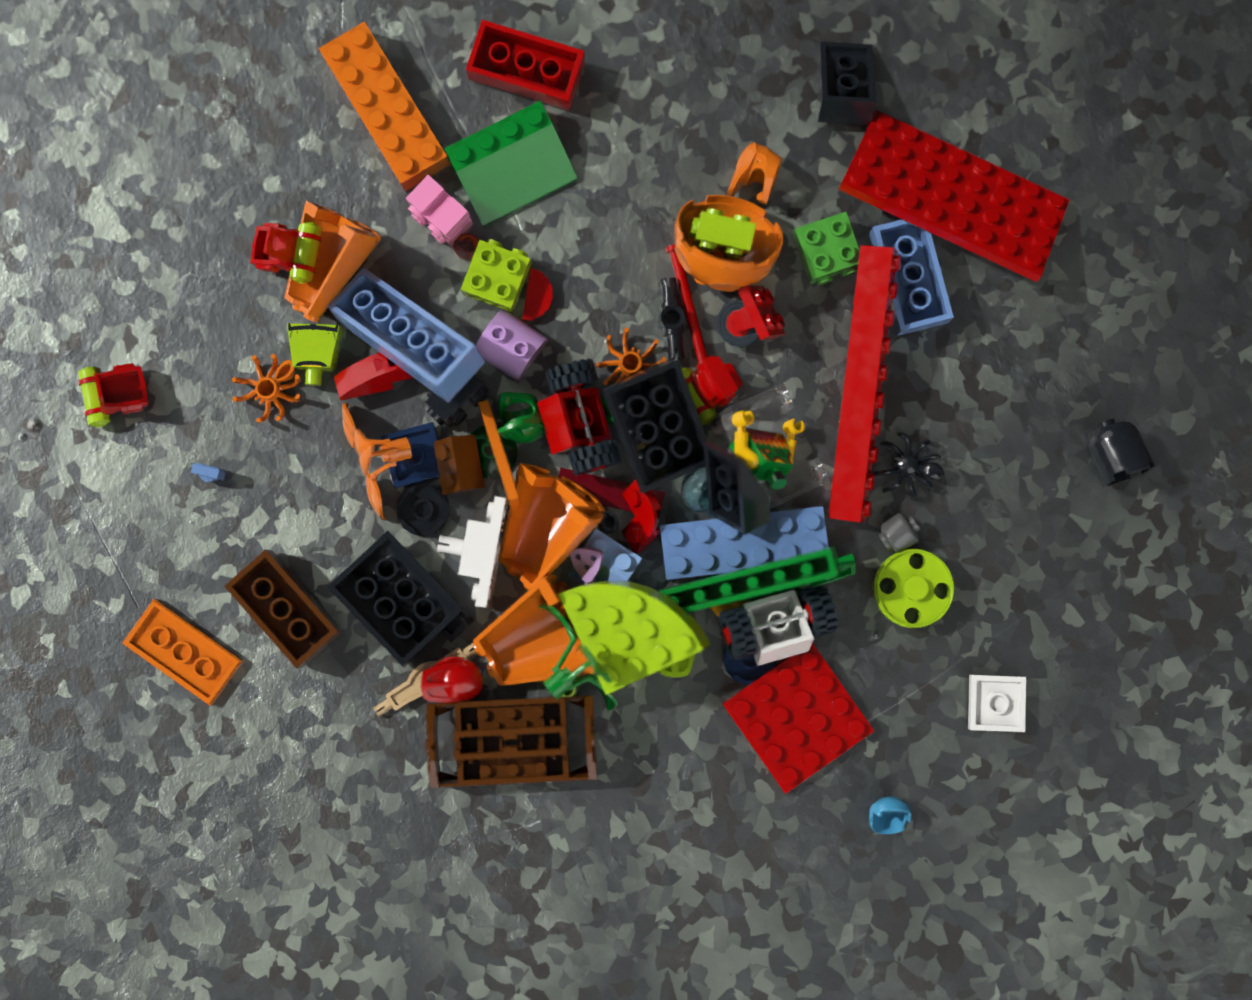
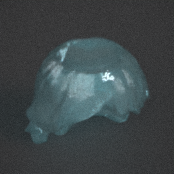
M705 467L688 475L681 484V498L684 504L690 510L696 512L709 510Z

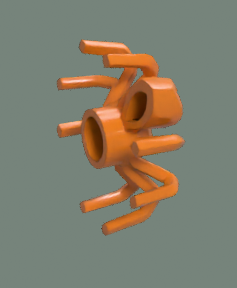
M626 327L623 331L622 345L624 354L614 349L611 335H608L607 346L609 351L618 357L619 360L597 362L596 367L603 368L618 365L619 367L603 381V385H609L620 372L622 374L614 384L642 371V368H649L666 361V358L663 357L660 361L653 364L642 362L654 351L659 340L655 339L648 350L639 356L640 349L634 352V347H632L629 352V328Z
M271 354L273 363L267 376L264 377L261 363L257 356L253 355L251 359L255 363L259 380L234 377L232 382L251 384L255 386V389L244 396H234L232 400L243 402L257 394L254 399H261L259 404H263L265 401L266 403L264 415L257 418L256 421L258 423L266 421L270 415L271 401L274 402L280 412V415L275 420H283L285 409L277 398L280 397L289 402L300 400V394L291 397L280 392L281 390L295 387L301 381L300 376L296 374L293 382L280 385L281 382L292 379L295 374V368L291 360L282 362L277 368L278 358L275 354Z

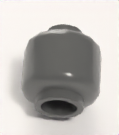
M898 513L881 524V533L878 535L889 552L894 550L896 553H899L919 542L917 532L921 528L913 516L907 518L904 514Z

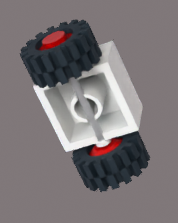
M817 585L799 591L798 597L795 590L744 603L743 606L720 612L719 628L722 631L720 632L721 637L724 639L723 643L726 646L729 657L732 660H737L754 655L758 666L808 652L814 638L834 633L837 630V612L834 611L835 605L831 601L832 597L831 594H828V589L824 585Z

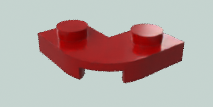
M635 479L622 494L635 517L621 532L632 551L636 554L643 552L659 534L660 529L657 528L656 510L661 508L652 490L640 493Z

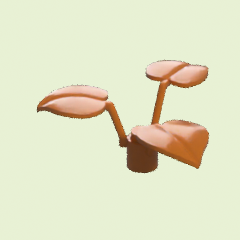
M342 403L344 433L350 446L355 448L359 455V464L364 476H366V490L369 502L377 515L383 521L387 520L382 511V499L377 485V477L387 469L397 466L396 462L412 458L409 441L406 437L392 441L390 439H366L361 431L355 428L352 416L348 411L349 403ZM374 445H383L380 446V450L373 451ZM381 455L383 462L388 461L386 465L371 474L368 473L371 457Z

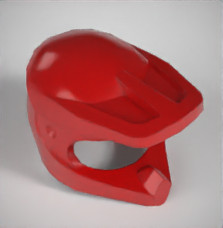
M448 656L441 659L432 667L425 669L421 676L423 698L427 701L440 703L464 702L473 699L479 694L483 684L482 674L475 663L459 656Z

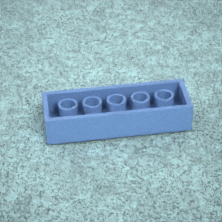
M365 268L327 306L340 324L448 403L485 363L475 345Z
M823 506L770 512L769 523L747 534L741 533L719 519L660 525L659 527L666 580L723 574L828 547Z

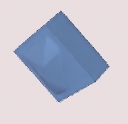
M196 462L195 464L193 463L191 473L199 475L204 482L224 481L226 474L223 469Z

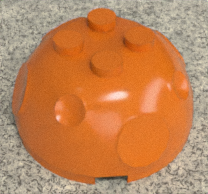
M707 195L705 201L693 204L694 200L692 199L680 209L674 230L675 252L685 271L691 274L698 284L708 285L716 290L734 292L745 286L758 283L769 274L781 252L783 233L778 222H775V225H773L765 217L767 211L763 208L733 196ZM710 208L723 211V216L734 218V215H743L751 218L750 222L756 223L750 252L745 257H740L739 260L724 257V252L713 251V254L702 252L697 248L698 246L692 245L693 238L689 237L694 217L698 218L702 211L707 212V209Z

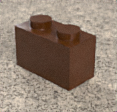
M475 435L450 436L433 442L443 495L468 493L485 488Z

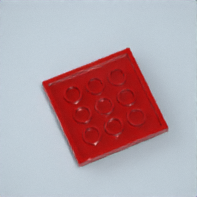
M813 642L808 652L785 658L771 670L722 703L785 794L874 732Z

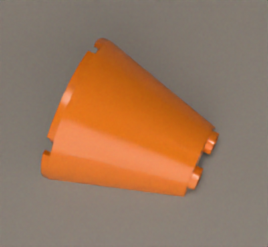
M306 201L301 223L314 222L322 228L320 235L322 240L319 244L315 266L316 273L313 274L312 282L304 284L293 281L289 274L284 298L293 304L292 308L294 310L304 313V318L313 322H319L320 317L328 309L327 306L342 291L380 242L381 235L352 218H346L336 211Z
M520 463L517 469L515 484L520 496L521 505L514 509L509 507L498 561L506 567V571L516 577L521 576L520 581L529 590L543 577L552 574L593 531L604 517V508L594 495L576 482L564 476L560 479L556 475H549L550 470Z
M549 574L543 577L473 639L476 653L487 658L489 662L487 664L488 674L492 679L495 678L499 686L543 681L554 674L551 669L557 665L570 642V638L564 625L549 611L538 606L548 604L558 609L575 631L558 595L570 590V588L564 581L558 583L556 575ZM579 637L561 666V670L567 667L572 673L588 661L578 648L582 644ZM592 665L577 676L594 674Z

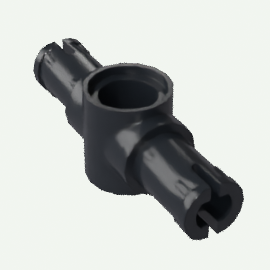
M674 277L669 278V287L667 286V278L659 280L662 296L660 324L663 329V336L666 337L668 360H675V351H677L678 360L685 358L682 335L685 334V315L682 310L681 301H678L677 280ZM669 313H675L680 321L675 325H670L665 321V316Z

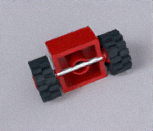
M593 359L572 361L571 363H565L546 371L551 394L555 395L537 402L551 454L572 451L568 455L574 475H582L619 464L621 462L616 441H609L612 437L598 387L581 390V388L599 381Z

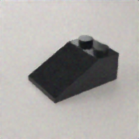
M820 41L817 122L869 125L872 122L876 106L873 45Z
M709 441L704 442L709 514L743 534H747L769 523V498L745 461Z

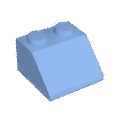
M595 529L584 546L600 550L604 554L602 567L595 577V582L628 581L642 560L640 556ZM572 566L568 576L584 585V581L576 572L574 566Z

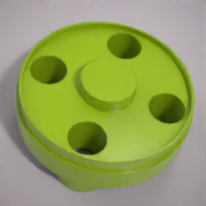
M907 549L892 554L880 565L872 583V590L877 607L888 620L902 627L921 628L935 623L947 612L953 599L954 583L948 567L936 555L921 549ZM912 554H917L921 558L922 563L918 569H914L909 563ZM884 578L892 582L893 587L888 594L883 593L880 589V582ZM939 583L943 584L946 588V595L942 599L938 598L934 593L935 586ZM909 608H913L917 612V619L913 623H909L905 619V612Z

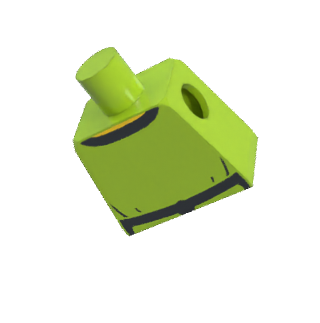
M288 323L287 329L293 367L297 370L306 371L305 385L321 386L322 371H335L344 329L340 325Z

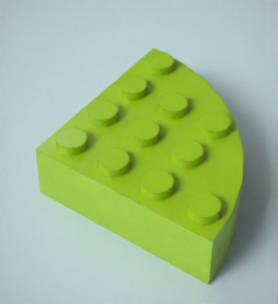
M599 581L587 583L558 594L582 645L594 654L597 662L603 665L612 679L611 683H607L602 676L597 675L606 695L700 652L711 645L701 626L691 615H688L669 596L648 586L629 581Z

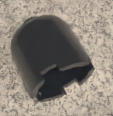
M1114 418L1098 424L1100 429L1095 431L1089 438L1088 448L1103 487L1130 480L1129 474L1141 470V473L1144 474L1155 468V464L1139 430L1130 422H1115Z

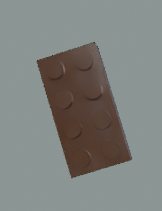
M265 549L224 586L295 668H303L343 632L340 626L271 550Z

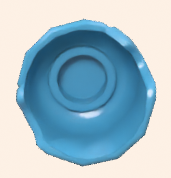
M895 796L880 798L869 809L870 828L879 834L900 833L904 831L906 821L908 820V823L911 822L910 806L906 801Z

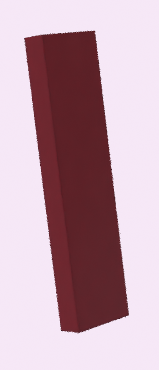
M560 467L558 478L561 479L564 476L576 482L594 495L602 506L632 512L622 495L631 484L587 473L574 475L573 470ZM651 489L662 509L665 492ZM661 509L656 510L657 519L660 517Z

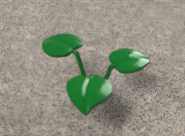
M548 604L539 605V608L549 611L564 625L570 638V642L557 665L551 669L554 674L543 682L544 686L558 700L568 690L571 691L585 682H590L601 692L606 702L607 711L614 709L618 705L616 698L612 693L605 694L599 679L594 675L602 676L607 683H611L612 679L603 665L597 662L594 654L581 644L578 648L588 661L572 673L567 667L562 670L560 669L576 643L578 636L566 617L558 609ZM592 665L594 675L588 674L586 677L575 681V677Z

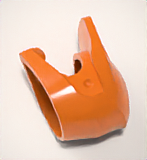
M756 142L750 143L743 150L737 161L736 170L727 195L734 197L741 187H748L751 183L758 182L762 185L763 191L757 195V200L762 204H767L778 176L782 157L766 146Z

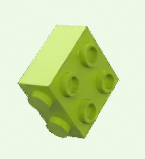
M710 208L707 209V212L702 211L698 218L694 217L689 237L693 238L692 245L698 246L697 248L702 252L713 254V251L724 252V257L739 260L740 257H745L750 252L756 223L750 222L751 218L743 215H734V218L723 216V211Z
M488 239L487 242L479 240L460 290L467 297L513 313L531 268V259L527 257L528 254L516 248L509 251L502 248L503 245L495 240Z

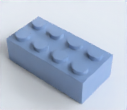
M903 219L874 226L868 234L871 246L893 247L898 251V255H901L900 271L895 272L894 281L898 283V293L896 299H892L891 310L895 312L893 324L895 335L900 336L949 323L954 316L931 233Z

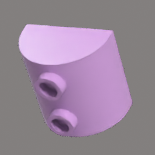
M502 309L488 324L475 347L486 362L519 383L549 339L509 311Z

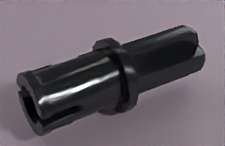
M612 512L604 513L598 528L605 534H612L619 527V519Z

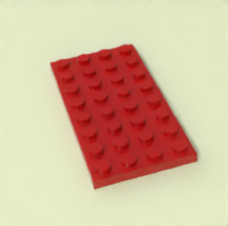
M878 110L875 111L872 122H870L838 189L1035 282H1038L1042 276L1070 199Z

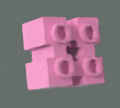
M429 175L406 197L407 202L411 205L408 208L412 214L411 216L422 227L425 224L429 225L427 228L431 231V235L442 245L446 242L452 247L473 225L468 211L445 192Z

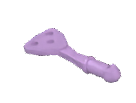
M589 547L576 548L570 554L574 569L585 584L595 582V577L602 567L603 552Z

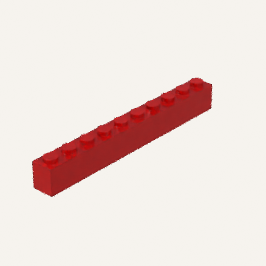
M860 245L828 515L830 519L866 522V517L871 515L872 502L868 501L869 490H873L875 484V474L871 473L872 465L877 462L878 447H875L876 436L880 435L882 426L881 420L878 419L879 408H883L885 393L881 392L882 381H886L888 376V365L884 364L885 356L891 350V338L888 337L889 326H893L895 312L891 310L892 299H896L898 293V283L894 282L895 272H899L901 267V255H898V251L893 247Z

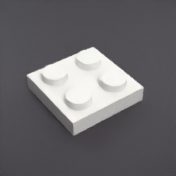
M969 675L968 729L1025 732L1026 677Z

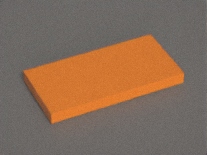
M157 599L152 600L122 643L210 706L213 705L244 661Z

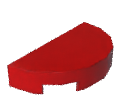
M530 268L522 317L523 322L534 321L543 316L550 309L553 301V288L549 279L541 271Z

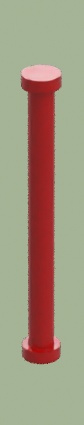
M675 244L665 249L666 253L670 254L699 363L708 356L686 272L676 255Z

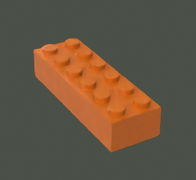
M365 21L318 48L405 192L421 183L427 175L431 177L450 165L446 153Z

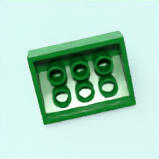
M541 101L444 148L483 227L578 180Z

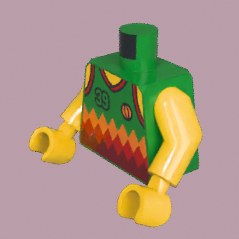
M752 411L735 413L732 416V422L738 428V432H735V439L729 445L735 456L745 461L757 480L769 482L773 490L783 488L787 483L785 476L794 466L793 459L797 443L794 440L795 435L804 431V422L799 421L794 425V418L786 421L783 424V431L787 435V438H785L781 433L746 428V426L754 422Z

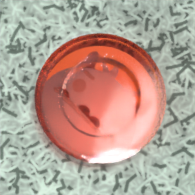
M471 233L459 235L454 241L456 255L461 260L472 261L479 239Z

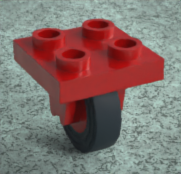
M764 285L741 288L738 290L741 299L728 302L718 314V332L722 339L731 346L746 347L753 345L759 339H777L786 334L783 329L785 327L784 320L779 313H776L772 305L774 298L768 288L765 289Z

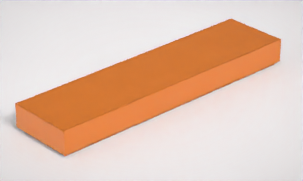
M488 400L478 402L482 421L510 509L520 507V496L501 437L498 434V427L490 402Z

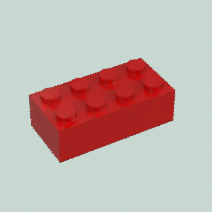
M482 19L467 63L466 73L471 81L570 111L584 68L585 51Z

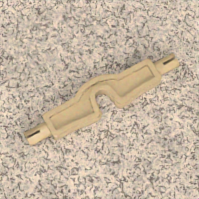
M472 643L464 649L456 648L441 659L448 656H459L468 659L475 655L476 651L475 649L470 651L474 648ZM428 661L419 665L411 672L406 682L387 693V699L373 707L376 712L385 706V708L376 713L378 717H381V715L392 708L398 710L407 703L423 696L421 691L422 672L432 667L438 661Z

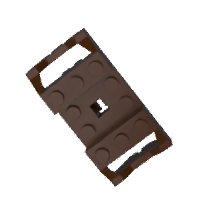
M593 695L561 696L558 700L554 696L524 699L467 700L455 703L436 702L427 704L426 734L428 738H426V754L429 755L427 762L430 788L597 779ZM567 702L585 708L587 765L571 772ZM454 708L456 731L453 732L456 748L454 750V760H457L458 776L440 770L438 752V716ZM517 734H519L520 749H518V745L504 746V740H517Z

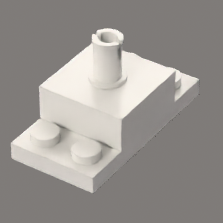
M495 496L494 502H489L486 518H489L490 523L468 520L464 539L443 535L439 537L438 542L449 544V546L438 545L437 552L461 556L458 575L480 579L479 584L474 583L472 600H476L475 606L491 608L499 565L498 558L509 510V502L506 498Z

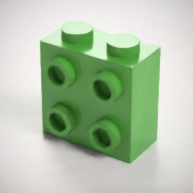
M847 212L794 229L792 235L809 284L817 282V285L820 286L833 281L832 277L842 274L843 277H848L857 273L860 250Z

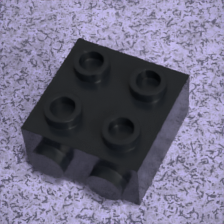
M474 374L449 403L430 390L427 394L428 399L425 401L430 408L426 412L440 426L444 423L449 427L453 424L458 426L467 418L466 412L473 405L476 408L479 406L478 402L484 401L487 398L485 394L488 392V389Z

